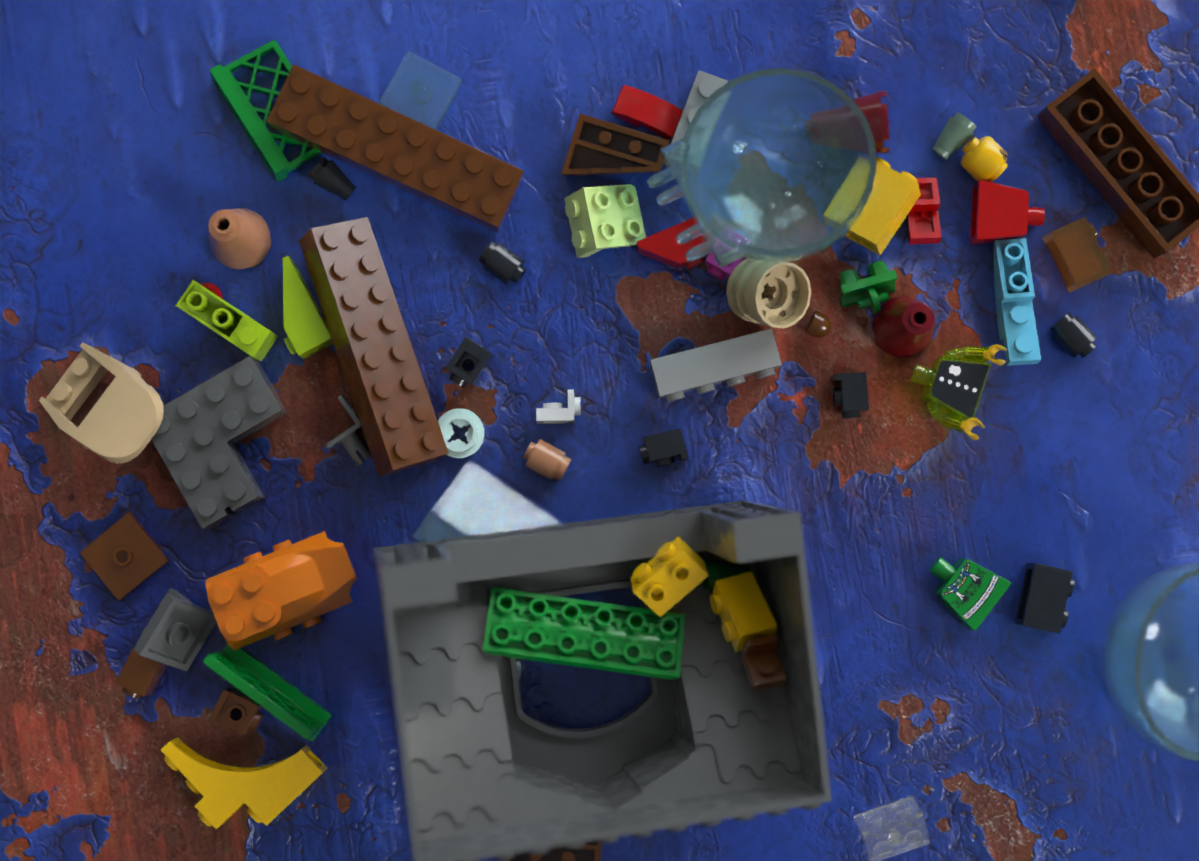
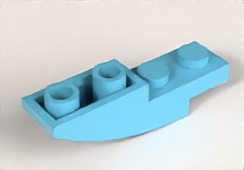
M1026 238L995 240L994 288L1000 341L1003 340L1004 347L1007 349L1005 351L1007 366L1038 364L1041 361V354L1032 303L1035 292Z

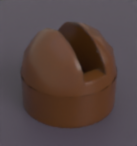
M816 310L806 327L805 333L817 338L826 336L831 330L830 319L825 314Z

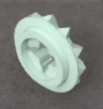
M461 408L452 409L439 418L438 424L449 453L447 454L448 456L453 458L471 456L483 444L485 430L480 418L472 411ZM452 422L459 428L471 425L465 433L466 440L468 441L467 445L460 439L448 442L455 434L451 425Z

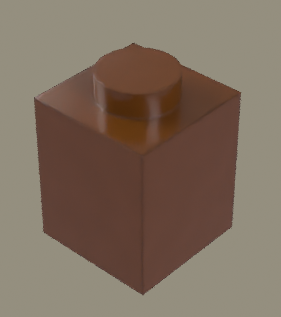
M132 649L115 683L123 686L122 691L131 697L139 699L140 696L151 695L167 665L141 656Z

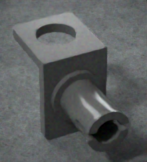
M341 394L338 399L355 423L329 440L325 446L328 449L336 443L337 445L341 444L357 467L363 463V459L357 451H359L365 461L371 457V453L356 433L358 432L357 428L361 426L357 412L344 394Z

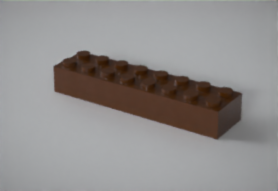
M294 64L267 119L269 126L274 131L498 233L523 179L524 170Z
M368 217L311 228L299 240V244L378 477L430 463L449 454Z

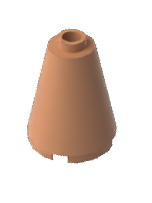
M246 208L224 209L215 212L209 220L210 248L215 258L223 265L235 270H242L259 265L267 257L271 247V234L267 222L258 213Z

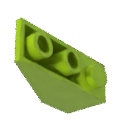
M192 280L175 305L261 362L279 337L194 280Z

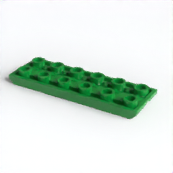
M492 587L483 652L490 655L662 679H678L680 677L685 614L666 612L659 617L650 609Z

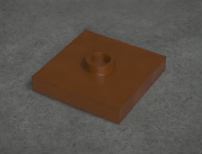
M132 512L124 515L80 552L119 601L125 599L170 561Z

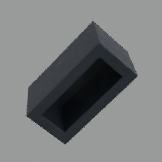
M1027 563L1015 624L1060 634L1061 628L1066 626L1068 620V610L1065 608L1067 598L1071 597L1074 590L1073 571L1037 563Z

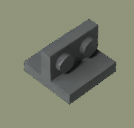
M169 588L148 625L144 628L133 650L141 656L187 672L217 621L212 611L195 605L179 591Z

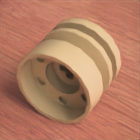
M751 257L743 260L733 269L728 279L726 294L728 305L733 313L742 320L784 329L795 325L805 315L810 305L811 287L806 273L796 264Z

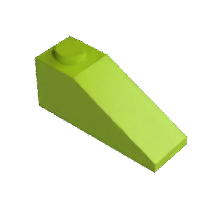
M286 256L283 258L284 330L288 336L284 338V341L292 355L297 353L298 356L305 359L333 344L326 320L292 258Z

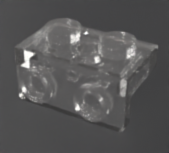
M913 796L854 816L869 861H881L930 844L924 815Z

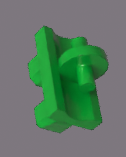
M881 260L867 266L869 277L859 280L856 270L853 269L841 272L839 300L842 308L857 304L859 310L869 307L873 315L880 313V303L889 301L888 294L896 292L895 281L898 280L895 270L889 271Z

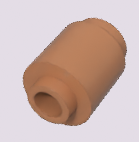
M539 439L537 444L531 442L523 456L524 459L528 460L525 465L527 468L550 480L554 478L558 481H561L572 460L565 456L566 453L541 439Z

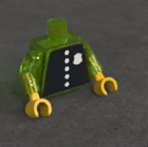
M993 344L989 348L965 346L946 351L943 356L934 360L932 368L919 364L914 365L910 381L925 386L922 401L927 403L928 411L941 426L960 433L965 432L972 440L976 441L979 439L978 435L971 433V429L975 426L985 428L979 419L974 418L991 364L985 362L990 360L996 365H1004L1006 361L1002 359L995 360V354L1000 350L1007 351L1005 347L999 344Z

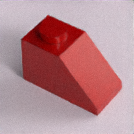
M694 218L636 242V250L639 254L677 269L686 266L687 270L702 265L704 263L703 258H706L709 252Z

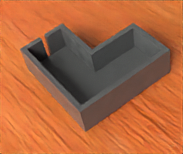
M249 356L164 405L161 425L151 439L202 529H213L235 516L234 511L242 512L265 498L235 444L288 414L286 407L260 362Z

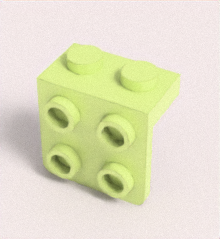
M632 184L583 187L565 198V212L569 218L572 244L575 247L577 258L588 257L602 249L636 246L637 241L646 238L636 188Z

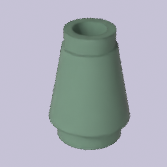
M957 112L954 117H949L932 150L939 157L947 160L949 156L954 154L974 136L973 131L977 128L976 125L966 116Z

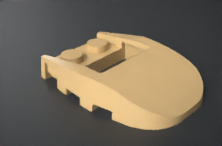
M81 343L82 351L46 399L41 397L39 401L59 429L76 440L84 448L89 449L109 462L117 464L128 462L143 451L159 429L164 414L163 402L154 388L145 383L141 378L142 374L90 345ZM109 370L116 377L79 427H77L70 420Z

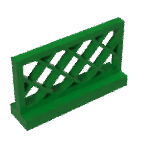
M274 39L224 67L219 64L209 71L213 84L276 183L287 178V173L323 153L285 135L270 133L266 128L274 97L278 98L280 92L276 91L279 77L287 79L292 68L291 63ZM274 51L279 59L277 70L260 66L262 56ZM282 65L287 72L281 71ZM240 68L253 70L250 84L236 81L232 73ZM258 72L275 76L271 90L254 86ZM242 89L248 90L247 96ZM252 92L270 96L266 110L252 106L250 103ZM259 115H263V116H264V120H263V121L261 120V118L259 117ZM275 140L281 141L280 147H278ZM285 143L301 146L300 157L288 162L283 154Z
M227 644L223 650L208 654L203 661L205 665L306 740L314 741L333 715L243 647L233 650Z

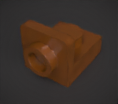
M757 635L745 642L741 658L753 692L785 685L786 676L776 651L779 643L777 635L767 637L765 635Z

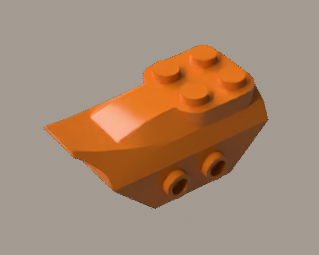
M325 531L294 544L290 540H286L272 546L274 552L262 556L261 551L243 558L245 564L206 579L209 604L218 627L229 646L236 650L272 635L275 641L293 634L292 627L302 623L304 628L322 622L321 615L353 602L350 590L357 576L344 544L328 539Z

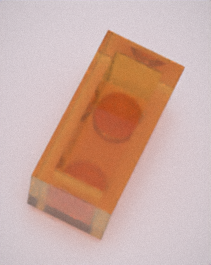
M1086 217L1043 237L1069 293L1112 274L1110 258L1105 251H1101L1097 242V231L1091 223L1087 222Z

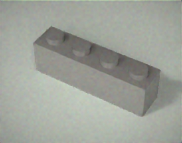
M772 329L652 359L649 363L658 398L666 397L667 402L685 398L684 392L696 390L697 394L715 390V384L723 382L727 383V387L745 382L744 377L754 374L757 375V379L775 375V369L782 365Z

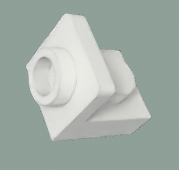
M568 389V408H562V403H543V408H536L537 424L575 423V416H581L580 397H574V389Z

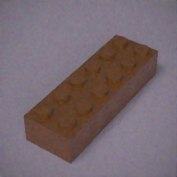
M1095 68L1047 105L1036 116L1153 259L1167 253L1199 227L1198 192Z

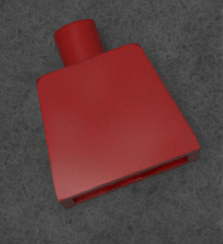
M979 180L972 187L969 245L994 243L995 240L1021 239L1027 234V225L1043 226L1045 209L1028 207L1029 193L1026 190Z

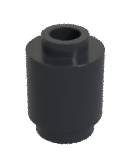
M492 241L479 258V262L484 265L483 269L507 286L512 282L517 284L527 270L523 267L525 260L501 243L497 245Z
M1070 312L1050 328L1055 334L1053 337L1073 358L1079 354L1083 359L1097 347L1093 342L1097 336L1078 316L1073 317Z

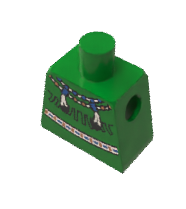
M938 557L929 568V572L941 580L934 594L965 628L972 631L977 630L1012 584L1001 576L966 558H959L952 566L942 557Z

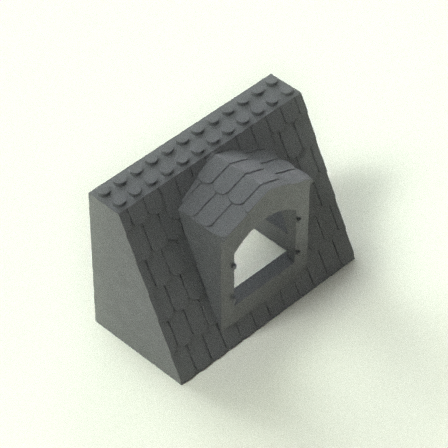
M744 500L373 548L410 843L414 861H479V858L492 856L496 860H505L514 857V853L528 851L530 854H542L550 850L549 847L563 845L564 848H578L583 846L585 841L597 839L601 843H610L617 841L619 836L632 834L634 837H646L652 835L653 830L666 828L667 831L677 832L687 829V825L700 823L702 826H714L720 824L721 819L734 817V820L745 821L753 819L755 817L754 814L767 812L769 815H782L787 813L789 808L800 807L803 810H813L820 808L821 803L832 802L800 512ZM678 536L705 563H709L710 560H717L749 566L750 572L752 571L777 624L774 635H777L779 640L776 651L786 676V682L783 686L752 691L741 658L742 651L735 652L731 641H726L722 631V620L719 614H715L711 608L710 595L713 592L710 589H704L701 583L667 611L685 614L680 677L678 679L648 677L649 692L624 715L599 726L581 729L561 728L530 717L521 708L516 658L490 655L483 652L492 587L558 597L632 587L630 578L635 569L642 563H648L657 555L659 548L663 544L672 542ZM639 598L640 608L652 610Z

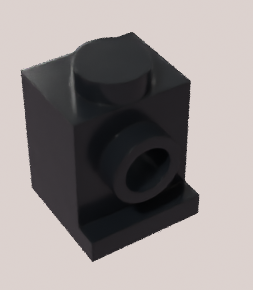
M465 337L446 366V370L452 373L449 379L462 388H465L467 384L474 387L488 364L494 358L493 354ZM466 361L474 362L475 367L472 371L467 372L464 370L463 365Z
M866 372L834 374L830 377L831 383H837V388H833L832 392L834 407H839V414H841L842 419L861 418L860 412L869 410Z
M681 428L644 437V445L639 446L643 464L656 462L657 467L675 463L674 457L676 456L680 457V461L688 459Z

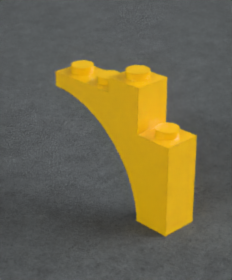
M178 737L169 741L161 749L165 754L164 760L167 765L175 771L179 770L187 778L185 782L190 790L195 794L200 793L203 796L195 805L199 811L197 813L198 817L204 824L209 827L213 826L215 829L223 825L244 804L249 807L247 812L257 823L263 822L267 826L328 769L307 745L282 761L258 767H236L212 761L196 753Z

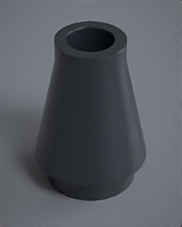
M323 157L309 174V177L314 180L313 184L341 197L345 201L357 188L332 159L329 161Z

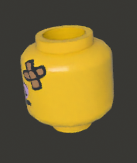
M985 136L980 140L973 137L962 148L965 154L961 159V166L976 181L987 180L988 182H993L1008 167L1006 163L1007 152L990 136Z

